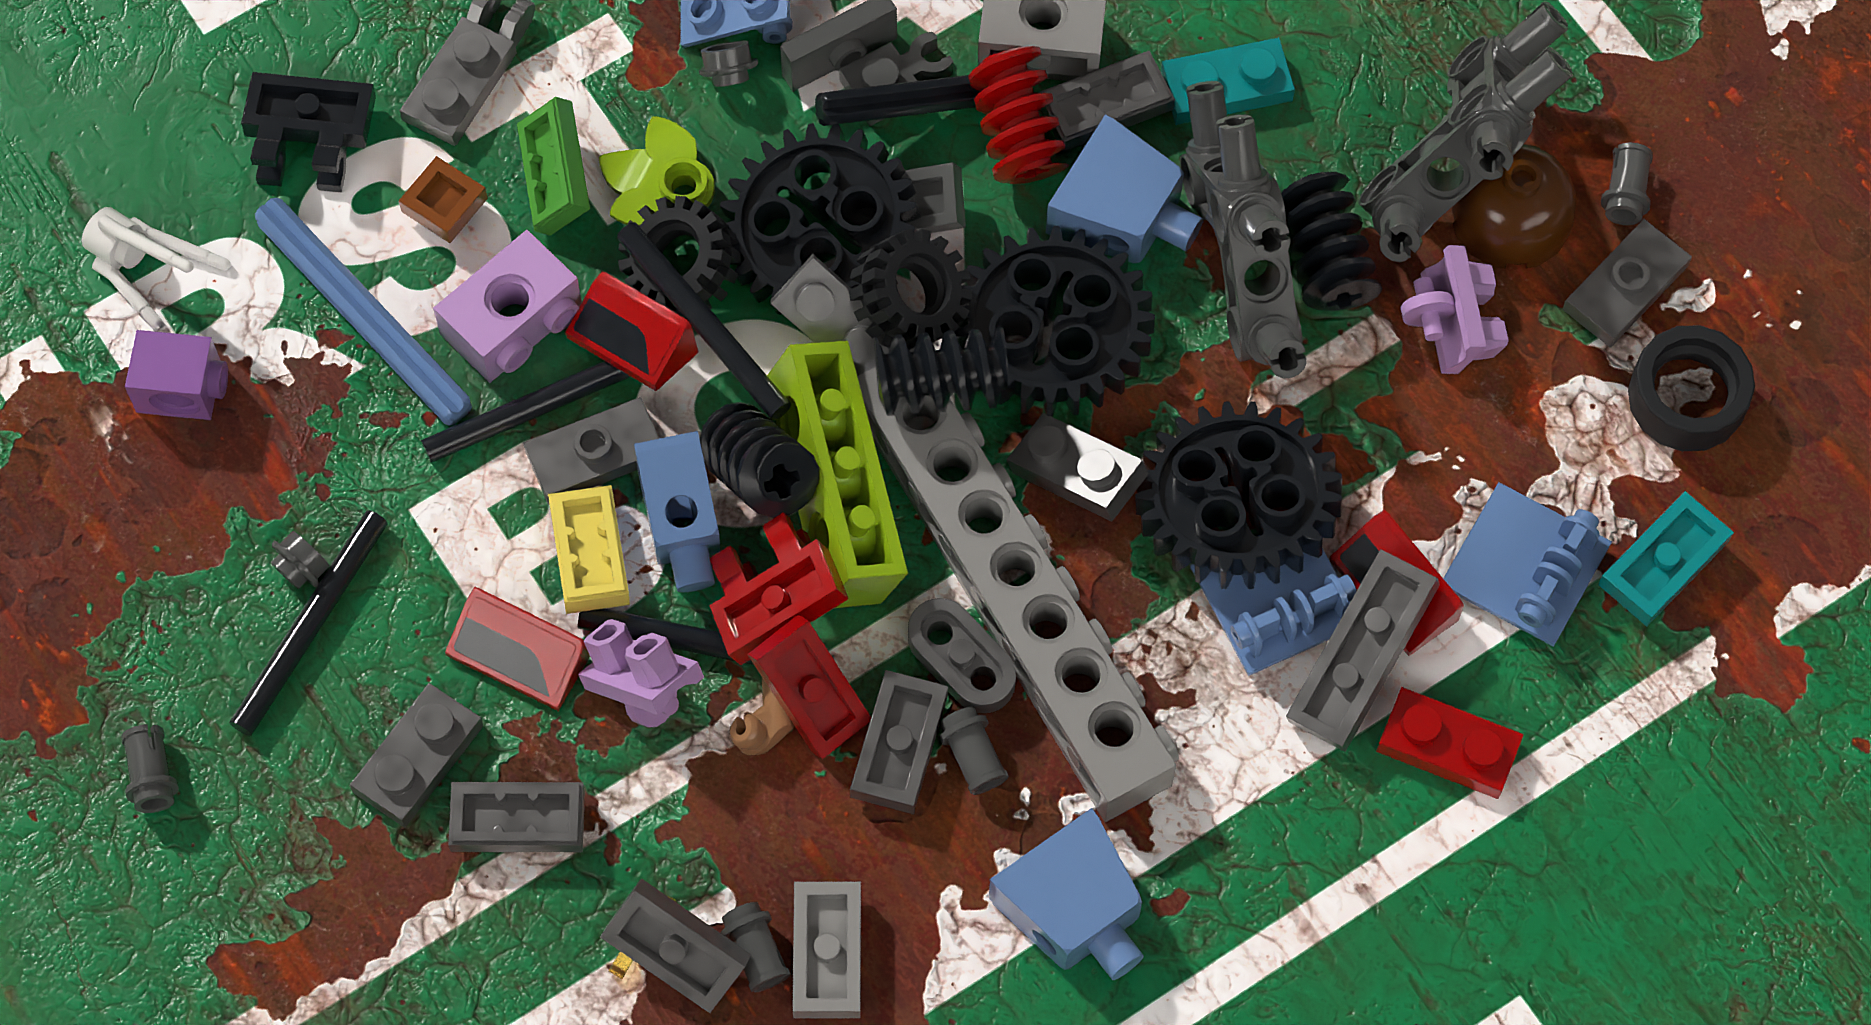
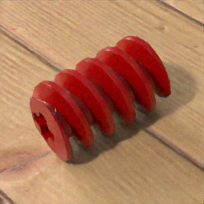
M1037 46L1018 47L990 55L979 63V66L973 69L968 76L971 87L981 91L974 101L976 109L987 114L980 122L983 134L994 137L986 145L990 158L1001 160L992 169L994 180L1000 183H1030L1053 176L1070 166L1066 163L1051 162L1050 157L1063 150L1065 143L1064 140L1045 139L1044 134L1060 124L1058 117L1039 115L1038 110L1052 103L1053 96L1052 93L1033 92L1032 87L1048 78L1046 70L1027 68V63L1042 55L1040 47Z

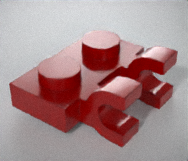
M784 512L762 525L779 563L758 575L755 566L749 561L742 565L737 551L731 546L709 558L715 575L725 593L724 597L709 606L728 655L740 665L751 660L747 655L749 652L797 615L802 616L811 623L849 599L829 549L817 539L811 542L808 533L802 528L795 531L790 517Z

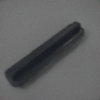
M969 75L829 91L816 95V118L819 124L828 126L976 108L974 99L981 91L971 87Z

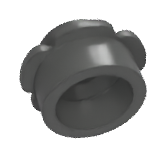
M733 41L713 45L701 50L704 66L699 70V74L703 77H712L713 85L716 87L739 84L749 80L748 69L758 65V58H751L748 41Z
M292 531L281 543L274 540L271 544L278 555L270 563L286 580L297 589L306 581L313 587L318 586L320 583L318 578L330 565L307 541L295 531Z

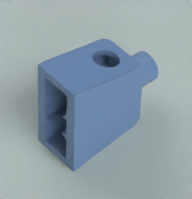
M1105 115L1049 202L1046 233L1050 235L1053 227L1059 226L1063 240L1071 242L1079 229L1085 230V246L1092 248L1097 242L1105 238L1108 240L1109 256L1114 257L1126 252L1129 255L1128 262L1140 263L1156 237L1187 251L1200 231L1203 218L1177 205L1181 197L1184 177L1181 168L1115 119Z
M698 431L635 443L638 475L657 564H672L678 592H692L714 585L715 580L709 555L720 552V539ZM679 519L693 521L690 526L684 528L672 525L674 521Z
M1092 808L990 879L989 900L1060 968L1067 970L1092 953L1112 980H1116L1132 970L1143 959L1144 955L1124 931L1140 917L1142 907L1140 894L1098 815Z

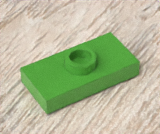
M557 96L517 123L534 231L550 236L590 210L573 103L570 100Z

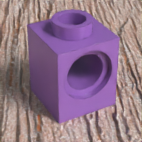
M136 330L125 383V389L136 413L211 420L215 398H224L228 383L227 362L220 360L212 337Z

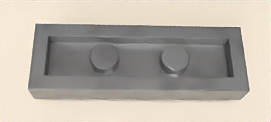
M1380 549L1285 717L1288 722L1346 752L1439 588L1438 578Z

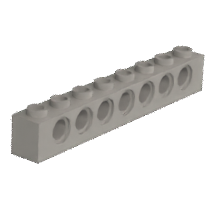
M876 367L857 376L874 443L991 636L1011 657L1015 665L1017 679L1103 821L1107 822L1172 787L1176 770L1175 761L1179 760L1178 751L1173 740L1161 725L1156 728L1152 727L1141 709L1146 703L1139 685L1129 672L1120 675L1109 657L1113 649L1105 630L1096 619L1086 620L1076 603L1080 600V595L1073 578L1065 567L1061 566L1055 569L1044 551V549L1048 548V543L1042 528L1031 514L1023 517L1012 500L1016 496L1014 485L1004 467L1000 463L991 466L980 447L984 446V439L971 414L965 412L960 415L950 398L946 412H938L931 395H925L920 414H912L906 398L900 397L895 416H887L878 396ZM917 416H925L932 419L936 424L930 429L920 431L910 428L906 422ZM946 467H958L968 475L960 481L949 482L941 479L937 473ZM977 518H989L994 520L999 525V528L991 533L981 534L973 531L968 524ZM1019 569L1026 572L1031 577V580L1021 586H1011L1003 582L999 576L1007 570ZM1050 621L1058 624L1064 633L1054 639H1044L1034 634L1031 628L1039 622ZM1084 674L1092 678L1097 686L1091 691L1078 693L1070 690L1063 681L1070 675ZM1106 727H1116L1123 730L1130 740L1122 746L1110 747L1103 744L1097 738L1096 733Z

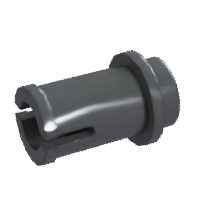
M1628 142L1619 144L1618 148L1615 147L1613 150L1614 160L1609 190H1606L1601 197V206L1605 210V216L1611 222L1619 225L1639 223L1643 215L1647 214L1650 210L1651 205L1646 190L1653 152L1645 145Z
M966 707L951 713L941 720L939 724L943 733L939 739L942 745H950L969 785L968 789L971 794L977 795L987 792L1001 785L1009 778L985 731L989 724L985 715H978L975 707Z
M147 724L127 729L121 736L130 778V784L126 786L125 795L128 801L134 803L135 810L142 813H155L171 807L174 804L173 796L179 789L176 778L169 774L164 745V730L158 725H153L150 728L152 735L150 738L148 736Z
M758 902L741 905L722 916L721 919L725 928L721 931V934L751 954L743 969L749 981L748 986L751 992H760L772 988L790 977L789 968H786L767 925L772 920V917L768 911H761Z

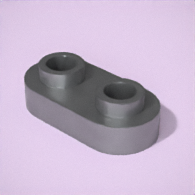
M944 598L931 599L920 604L913 611L908 622V644L911 652L941 685L948 686V692L964 708L975 707L977 713H991L1004 707L1014 693L1016 682L1015 665L1005 650L955 601ZM936 630H944L951 635L952 639L944 645H936L929 640L928 636ZM979 675H986L992 678L995 684L991 689L981 691L976 689L971 684V681Z

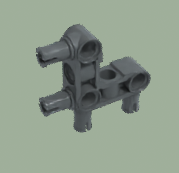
M1543 1L1506 36L1503 34L1490 38L1486 35L1480 36L1458 54L1447 73L1449 77L1447 92L1452 96V107L1448 110V114L1443 117L1440 124L1411 150H1407L1393 164L1378 173L1364 189L1358 203L1372 216L1374 228L1381 236L1379 244L1385 257L1397 262L1410 258L1411 250L1416 253L1421 244L1420 237L1483 179H1498L1503 175V167L1508 171L1513 163V155L1522 147L1532 132V123L1536 116L1534 110L1573 76L1570 65L1556 50L1550 47L1556 39L1568 30V24L1558 10L1547 1ZM1443 157L1453 158L1460 163L1457 168L1446 172L1438 171L1431 167L1430 164L1436 159Z
M1205 81L1192 84L1186 88L1193 138L1188 142L1186 154H1182L1180 157V167L1184 173L1183 185L1190 206L1197 210L1203 221L1207 220L1210 223L1217 237L1226 288V319L1232 349L1239 362L1254 359L1259 363L1269 365L1273 373L1278 377H1295L1305 369L1306 357L1303 354L1305 348L1302 345V330L1295 304L1288 253L1290 238L1286 235V233H1289V230L1286 226V214L1280 188L1275 178L1271 177L1260 164L1255 122L1252 116L1244 114L1227 117L1224 88L1220 82ZM1259 260H1268L1264 273L1253 280H1244L1246 270L1251 264Z

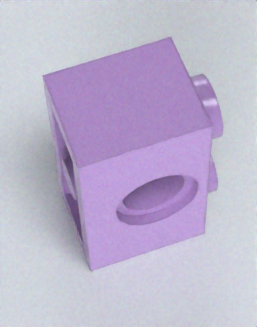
M525 230L433 307L440 335L491 383L501 373H511L522 366L529 358L533 346L550 332H561L569 326L582 300L578 278L528 230ZM519 304L526 307L521 314L506 317L499 314L504 307Z

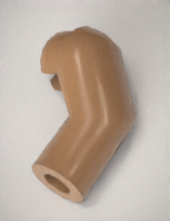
M763 678V705L752 714H747L745 720L736 717L729 730L732 743L746 755L765 754L794 727Z

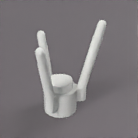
M104 207L92 216L83 231L81 240L82 246L96 256L92 269L109 279L134 309L155 329L162 326V319L119 271L120 267L124 266L127 269L135 267L145 254L185 273L192 272L194 265L191 261L179 256V254L221 270H228L231 266L230 260L154 229L136 217L129 219L112 207Z

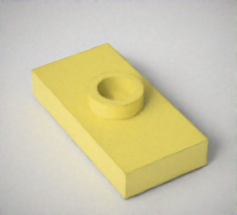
M612 486L548 494L566 614L630 605Z

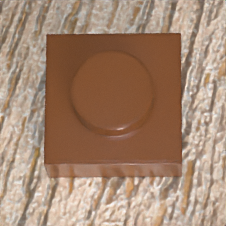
M436 156L399 199V205L402 213L448 243H451L488 197L484 186Z

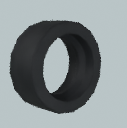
M1701 325L1676 326L1656 335L1642 350L1628 387L1630 411L1640 428L1659 444L1682 452L1706 451L1726 442L1741 425L1750 407L1755 390L1753 367L1741 346L1724 333ZM1690 359L1706 364L1718 373L1728 390L1726 404L1718 414L1712 417L1691 418L1676 413L1661 401L1655 390L1654 381L1657 371L1665 363L1672 360Z

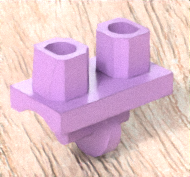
M1448 245L1443 250V259L1437 264L1425 268L1420 273L1421 278L1413 282L1416 296L1403 302L1400 308L1405 324L1416 327L1423 326L1425 339L1427 341H1435L1441 373L1459 374L1473 360L1494 358L1507 346L1509 340L1505 322L1499 317H1480L1478 305H1484L1494 296L1496 281L1492 265L1468 261L1465 246Z
M613 619L605 621L585 638L584 643L593 662L578 674L585 690L624 703L626 713L630 719L645 727H657L664 723L670 715H673L678 710L677 690L688 684H697L704 678L698 662L674 654L666 637L650 633L640 636L637 640H633L626 624Z

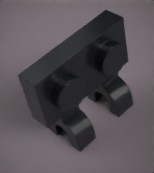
M252 72L241 125L245 137L256 138L250 159L252 165H258L256 173L257 184L282 187L287 141L315 143L317 145L312 159L313 171H319L316 183L317 189L320 191L342 193L346 174L347 147L366 148L376 99L374 85L370 83Z

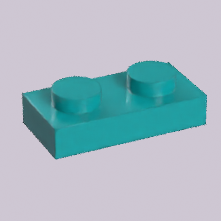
M1279 38L1162 61L1161 74L1175 99L1174 109L1171 110L1175 125L1191 122L1186 88L1199 82L1218 81L1223 85L1227 114L1293 101L1295 88Z
M1685 491L1602 575L1598 585L1647 627L1727 545L1734 532Z

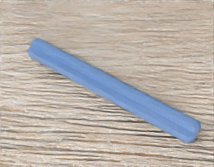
M271 198L265 205L258 208L255 213L258 227L444 424L449 426L455 425L468 415L472 409L469 396L282 199Z

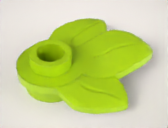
M651 117L646 129L645 149L611 152L599 157L600 168L607 185L620 195L611 207L610 217L625 225L631 220L640 226L644 219L637 211L645 205L655 212L658 211L656 199L667 197L675 204L676 196H686L693 203L697 200L706 207L711 204L714 198V178L709 169L697 161L695 138L686 129L666 118ZM682 185H689L695 189L694 192L687 195H677L674 193L675 189Z

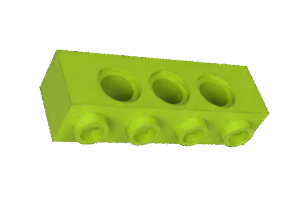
M849 342L790 344L767 376L791 403L790 409L776 420V424L812 453L819 466V483L816 491L807 504L798 510L802 529L808 533L811 542L817 539L829 549L849 598L835 608L881 604L904 579L908 571Z

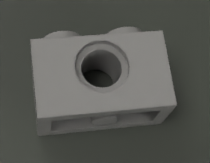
M983 0L978 42V66L986 57L995 53L1018 47L1037 46L1040 47L1042 55L1027 63V68L1046 70L1047 79L1070 81L1099 70L1106 0ZM1044 22L1054 27L1048 30H1039L1031 25Z

